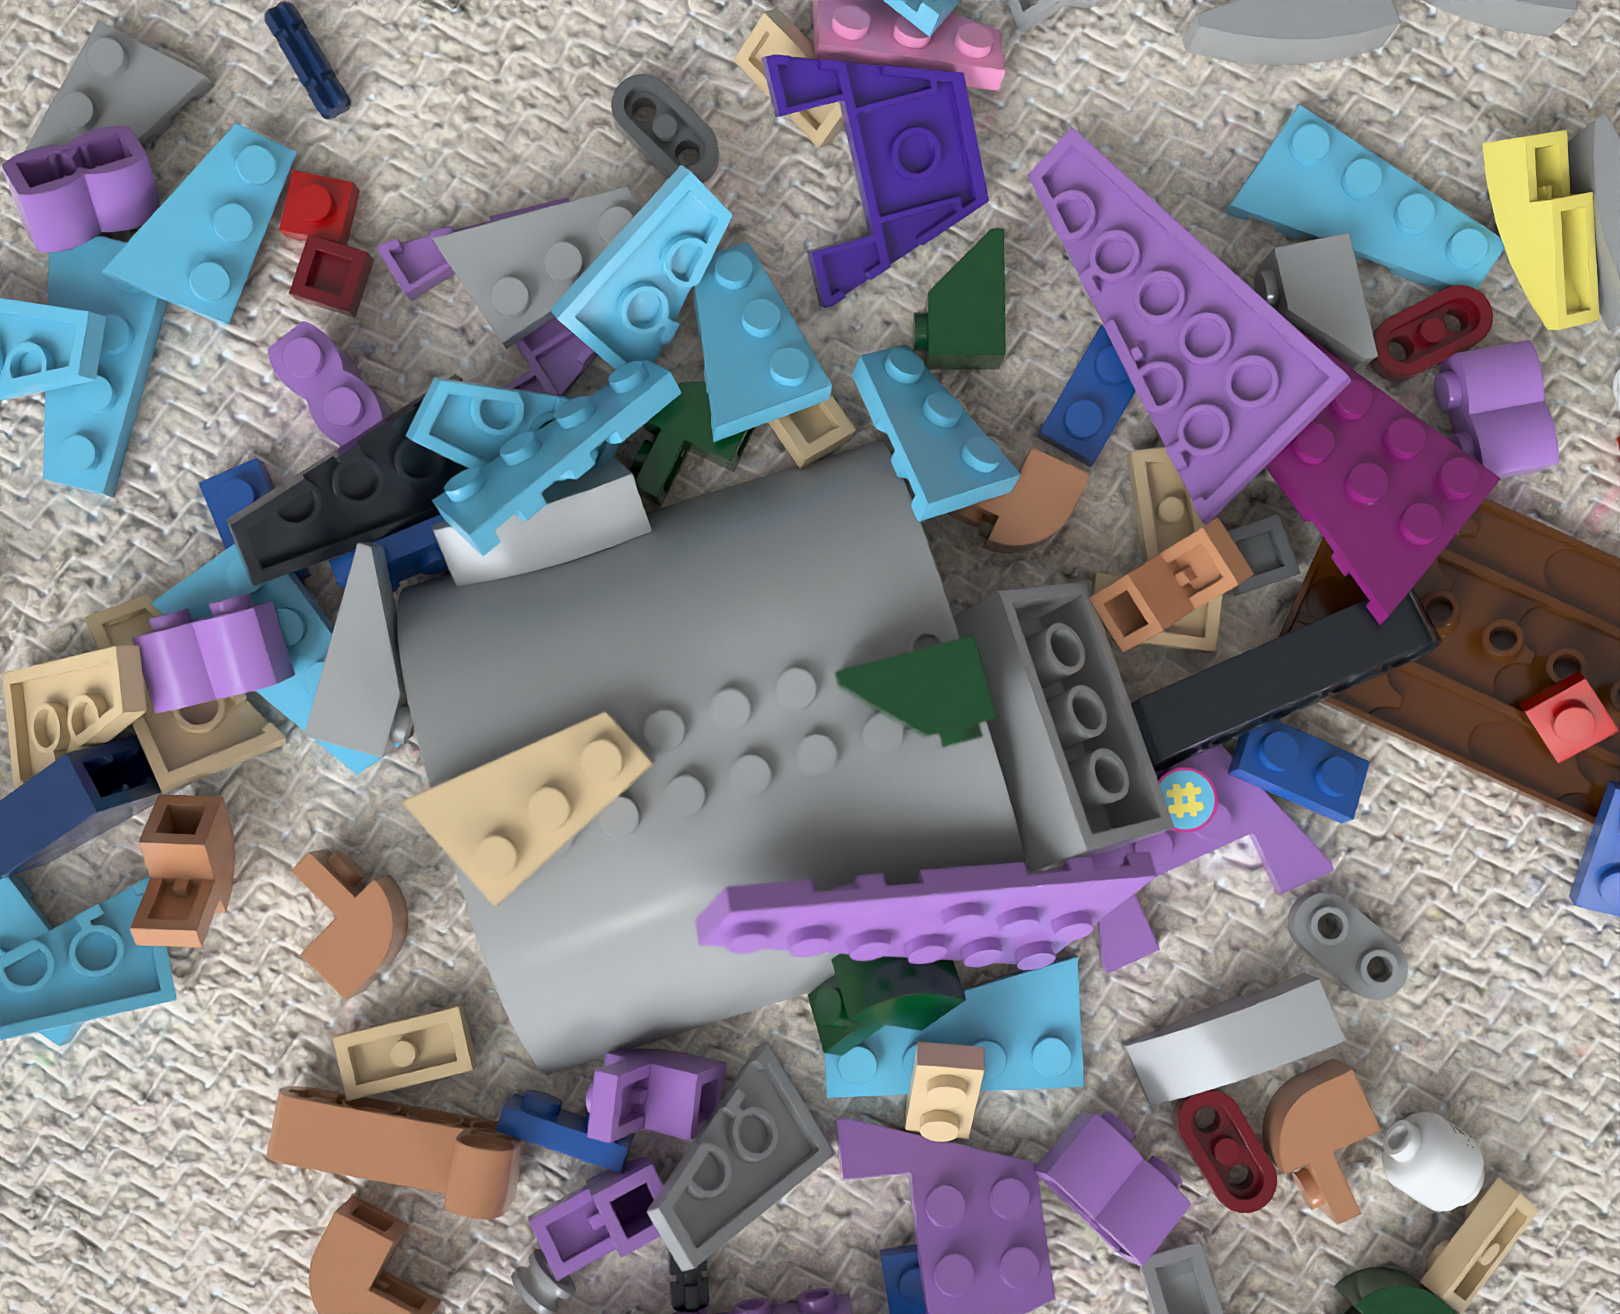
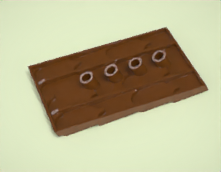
M1485 498L1413 586L1415 593L1443 640L1442 644L1428 654L1319 703L1356 718L1363 724L1461 766L1475 775L1539 802L1553 811L1593 828L1609 780L1620 783V558ZM1324 537L1279 637L1368 599L1351 574L1344 576L1330 557L1334 551ZM1580 671L1619 731L1558 764L1519 703Z

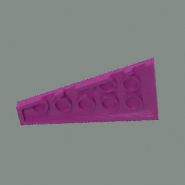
M1300 331L1349 375L1351 382L1266 466V469L1303 520L1313 522L1334 551L1330 557L1344 576L1351 574L1370 600L1366 607L1379 625H1381L1501 478Z

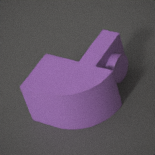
M636 1048L606 1052L604 1067L595 1070L594 1079L588 1088L586 1096V1107L590 1113L587 1137L612 1143L644 1128L686 1140L696 1138L723 1097L727 1062L661 1049Z
M642 1157L625 1162L620 1173L608 1169L586 1180L587 1185L528 1216L529 1224L556 1281L617 1249L620 1258L661 1236L647 1213V1210L663 1188L649 1158Z

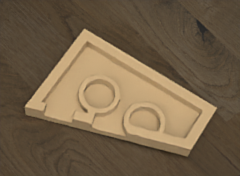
M147 594L84 617L98 650L112 646L134 645L131 637L151 631L148 619L163 614L151 604L154 600ZM146 686L145 701L147 711L131 723L162 794L287 744L286 737L271 721L268 722L253 707L244 693L176 710L155 713Z
M139 645L112 646L2 673L14 790L64 754L107 743L147 711L145 701L147 685L142 673Z
M603 712L401 802L495 907L500 905L655 763L609 712Z

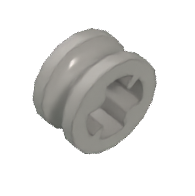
M535 1249L528 1257L530 1265L527 1268L518 1266L511 1274L512 1283L523 1300L539 1314H555L559 1308L557 1300L559 1298L569 1299L576 1291L575 1284L570 1275L556 1281L543 1251Z

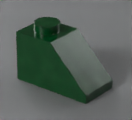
M991 228L928 291L924 312L913 313V351L925 352V366L929 370L1000 368L1006 355L1004 228Z
M974 635L835 671L834 676L838 689L922 738L939 734L942 747L983 737L980 723L997 719Z

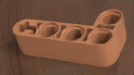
M290 1086L279 1089L266 1156L272 1161L290 1166L446 1194L444 1208L447 1211L468 1218L494 1219L503 1216L515 1199L526 1141L495 1131L498 1121L368 1097L346 1101L345 1093L312 1087Z

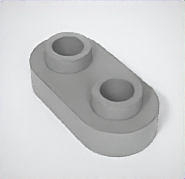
M1312 891L1302 895L1294 902L1288 915V929L1293 941L1348 990L1367 999L1382 1000L1393 996L1402 988L1408 974V963L1403 950L1345 898L1325 891ZM1330 913L1335 919L1336 926L1330 935L1323 937L1318 931V921L1324 914ZM1380 956L1384 961V971L1378 978L1371 979L1367 972V965L1372 958Z

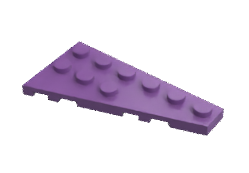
M1071 127L1033 168L1028 177L1059 239L1063 242L1145 410L1149 413L1202 523L1206 525L1351 382L1350 377Z
M1149 851L1127 853L1123 858L1124 863L1118 867L1095 868L1092 856L1068 858L1063 866L1035 874H1030L1028 865L1025 862L920 870L917 876L919 883L886 886L883 873L858 875L853 884L843 885L831 891L818 892L816 883L811 879L726 886L697 916L695 924L699 945L727 947L730 952L737 954L752 953L761 949L789 950L791 955L796 957H812L822 953L850 954L852 959L858 961L889 956L906 957L913 964H926L937 960L963 961L964 965L968 967L1006 963L1017 964V967L1021 970H1035L1054 962L1055 954L1072 941L1089 935L1094 930L1093 925L1154 879L1157 873Z

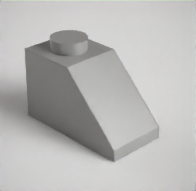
M1350 233L1276 247L1258 266L1259 271L1256 272L1254 279L1255 292L1293 326L1355 371L1360 370L1378 356Z

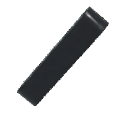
M1413 587L1381 625H1379L1366 607L1370 602L1369 599H1366L1132 702L1131 706L1154 771H1160L1408 664L1436 649L1442 644L1443 640Z

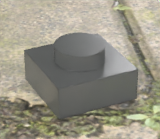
M1280 514L1227 531L1254 572L1253 576L1232 588L1234 596L1301 574Z

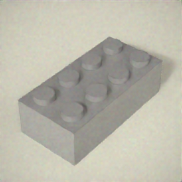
M1088 582L998 591L953 616L960 639L972 635L975 636L997 718L986 722L1001 767L1030 872L1065 863L1068 858L1088 857L1119 849L1174 828L1101 618L1088 599L1092 596Z

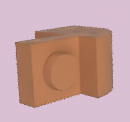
M1032 447L1020 466L1019 472L1021 476L1010 493L954 510L947 514L974 527H979L982 520L991 524L992 528L982 548L998 553L1028 551L1046 542L1066 523L1091 474Z
M1216 518L1088 599L1124 653L1164 631L1196 608L1238 586L1253 576L1254 572L1219 518Z
M158 794L138 842L150 874V880L130 930L136 945L202 948L214 913H226L231 897L235 865L234 836L224 799L221 796Z
M328 849L309 852L291 871L337 917L300 955L345 1000H348L364 992L397 957L404 944L408 930L407 904L399 885L391 875L375 878L365 886L361 882L365 877L364 872L355 861L342 851L336 850L333 854Z
M1333 1058L1292 1077L1276 1091L1267 1106L1263 1119V1145L1271 1162L1285 1175L1300 1168V1170L1292 1173L1302 1198L1311 1210L1319 1208L1337 1225L1362 1214L1333 1152L1377 1133L1381 1129L1353 1069Z
M354 1195L342 1204L333 1214L310 1263L309 1290L317 1313L435 1314L441 1300L385 1271L409 1224Z

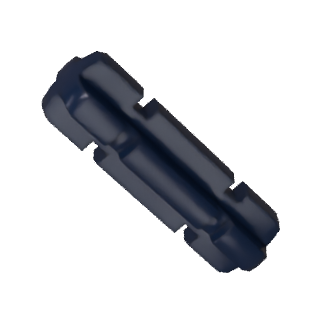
M282 1L276 7L269 8L265 12L264 21L277 39L281 50L301 84L307 90L317 111L326 120L335 119L340 114L347 112L351 107V100L342 84L336 78V74L294 4L289 1Z

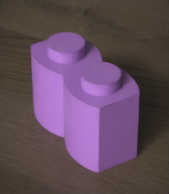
M110 126L92 130L78 136L67 145H49L33 148L13 156L1 165L22 224L38 252L70 250L92 240L100 232H116L137 228L143 225L161 206L147 153L130 126Z
M302 321L268 348L269 360L276 375L290 390L308 402L310 413L316 425L330 440L339 446H343L394 413L389 404L362 381L360 372L352 358L316 326Z
M1531 339L1455 353L1440 364V373L1436 375L1434 381V392L1438 406L1442 410H1447L1453 424V434L1449 436L1448 440L1501 479L1541 472L1559 463L1556 430L1550 411L1544 401L1545 391L1542 369Z
M246 593L209 603L212 613L210 616L192 619L189 608L149 618L151 631L131 638L134 645L140 646L142 673L155 713L176 710L214 699L277 685L295 676L273 600L252 605L250 595Z
M1081 1111L1033 1171L1119 1255L1129 1262L1144 1266L1191 1206L1189 1200L1178 1189L1183 1181L1171 1167L1157 1157L1151 1156L1146 1161L1131 1145L1136 1138L1133 1131L1115 1115L1108 1111H1105L1101 1116L1097 1113Z

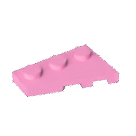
M813 0L814 59L964 73L967 87L999 91L1005 73L1001 30L950 13L929 37L883 0Z

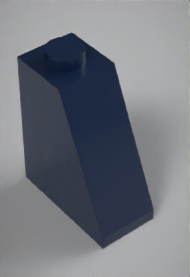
M136 735L66 753L0 800V879L48 864L155 804L158 794H162ZM187 784V785H185V786H183V787H180V788H178V789H175V790H173V791H170V792H168V793H165V794H167V795H173V794H175L176 792H178V791L182 790L183 788H185L186 786H188L189 784Z

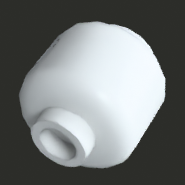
M1423 1111L1411 1114L1405 1119L1395 1122L1386 1132L1383 1140L1384 1150L1382 1155L1384 1174L1393 1186L1429 1209L1440 1212L1464 1206L1479 1194L1485 1177L1482 1149L1469 1134L1441 1115Z

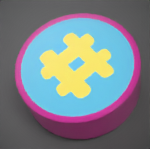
M1177 767L1168 769L1157 776L1174 828L1170 829L1171 831L1194 832L1203 828L1211 821L1217 809L1218 797L1214 784L1204 773L1194 768Z

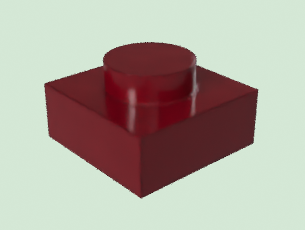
M308 234L289 294L297 301L356 318L374 258L366 251Z

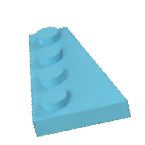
M1300 104L1225 211L1226 214L1242 220L1250 217L1275 226V232L1297 240L1302 236L1315 240L1350 233L1356 261L1364 258L1389 267V273L1438 291L1455 285H1466L1477 289L1504 250L1501 237Z
M97 235L92 240L74 249L49 252L48 305L90 311L106 316V323L96 380L45 391L43 479L114 498L168 302L101 274V271L125 246L126 242Z
M648 360L643 362L633 361L619 367L609 376L608 385L590 397L579 396L566 402L555 412V420L537 432L528 431L511 438L501 447V455L480 469L469 468L452 477L444 487L445 492L433 499V503L444 520L484 557L501 543L495 530L509 518L517 515L520 520L527 521L547 505L542 493L553 482L568 478L577 480L596 464L595 460L598 456L596 447L603 441L609 444L623 442L678 397L682 392L671 372Z
M234 544L151 602L163 614L189 608L191 618L196 619L212 615L209 603L249 593L252 605L273 600L295 676L277 685L255 691L305 732L334 626L295 572L253 586L248 578L236 544ZM410 732L408 739L413 736L412 732ZM314 739L356 775L381 759L377 756ZM396 743V744H395V748H397V747L400 746L401 744H400V743Z
M1074 954L1055 959L1054 962L1040 969L1015 971L999 976L995 980L965 988L963 991L967 1000L922 1031L885 1025L843 1056L825 1053L827 1098L908 1095L918 1041L984 1047L985 1071L980 1091L1084 1087L1077 956Z

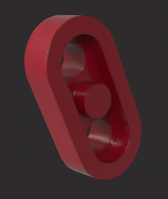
M1455 285L1392 315L1372 332L1378 356L1369 362L1371 368L1384 379L1396 382L1407 381L1442 364L1455 353L1471 349L1487 336L1492 327L1493 310L1490 302L1483 293L1473 287ZM1445 315L1455 316L1459 320L1461 325L1460 332H1454L1446 326L1444 321ZM1396 342L1404 347L1406 351L1405 360H1398L1390 354L1389 343Z
M1218 1088L1178 1099L1173 1111L1175 1130L1213 1195L1225 1207L1238 1213H1252L1265 1207L1271 1201L1276 1191V1170L1237 1103ZM1205 1107L1213 1108L1215 1113L1213 1123L1206 1128L1197 1127L1195 1124L1197 1112ZM1237 1164L1247 1165L1248 1174L1246 1179L1239 1184L1230 1183L1228 1175L1231 1168Z

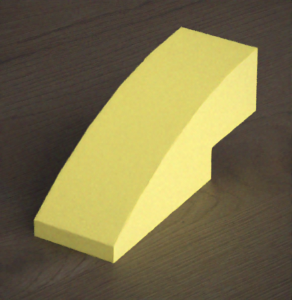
M1567 130L1482 143L1487 187L1500 237L1509 262L1529 302L1547 330H1562L1600 320L1593 192L1570 195Z

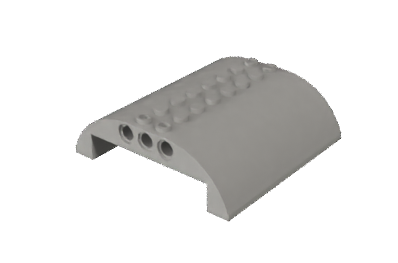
M883 440L818 459L802 469L795 466L647 512L646 515L652 532L569 562L525 574L458 587L455 585L451 574H447L402 588L397 608V634L401 668L414 730L431 788L603 712H609L655 763L500 905L494 907L453 861L475 936L500 1001L527 1053L547 1075L603 1058L606 1052L632 1049L810 993L835 975L831 959L839 955V953H822L812 957H796L791 955L789 950L761 949L752 953L737 954L730 952L727 947L699 945L695 919L726 886L811 879L816 883L818 892L831 891L843 885L853 884L858 875L883 873L886 886L919 883L917 876L920 870L1015 862L1026 863L1012 805L986 721L980 723L983 737L942 747L939 734L922 738L837 687L834 676L835 671L960 639L921 522L917 521L910 505L912 499L904 479L898 478L890 461L892 454Z

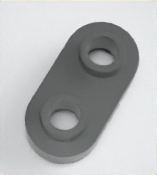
M633 75L618 85L612 97L611 107L615 123L621 134L667 179L683 165L702 184L708 181L714 175L719 164L718 142L713 130L666 83L653 75ZM642 107H651L656 111L655 116L649 121H639L634 117L636 111ZM686 149H693L700 154L698 160L689 165L679 162L678 156Z

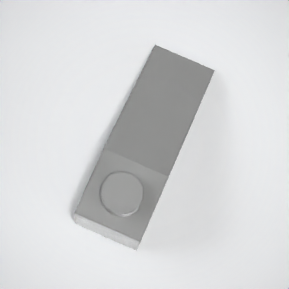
M365 542L358 543L304 736L383 758L395 748L396 743L406 744L413 721L409 705H407L408 700L398 644L397 612L384 546Z

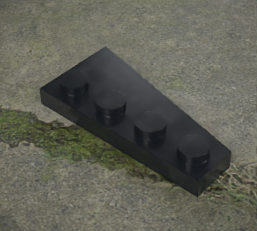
M456 374L448 378L452 380L463 381V379ZM426 393L226 519L248 578L253 586L353 551L357 548L358 543H373L440 515L432 500L445 492L444 487L452 477L469 468L405 436Z

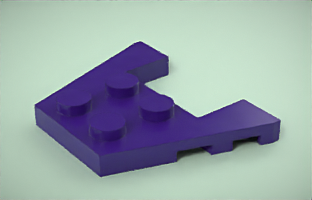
M778 54L761 58L775 117L835 102L840 103L868 234L807 250L819 306L823 308L834 306L846 298L845 295L868 279L873 280L889 269L892 263L919 245H925L989 202L964 73L890 65L850 63L829 59L799 58Z

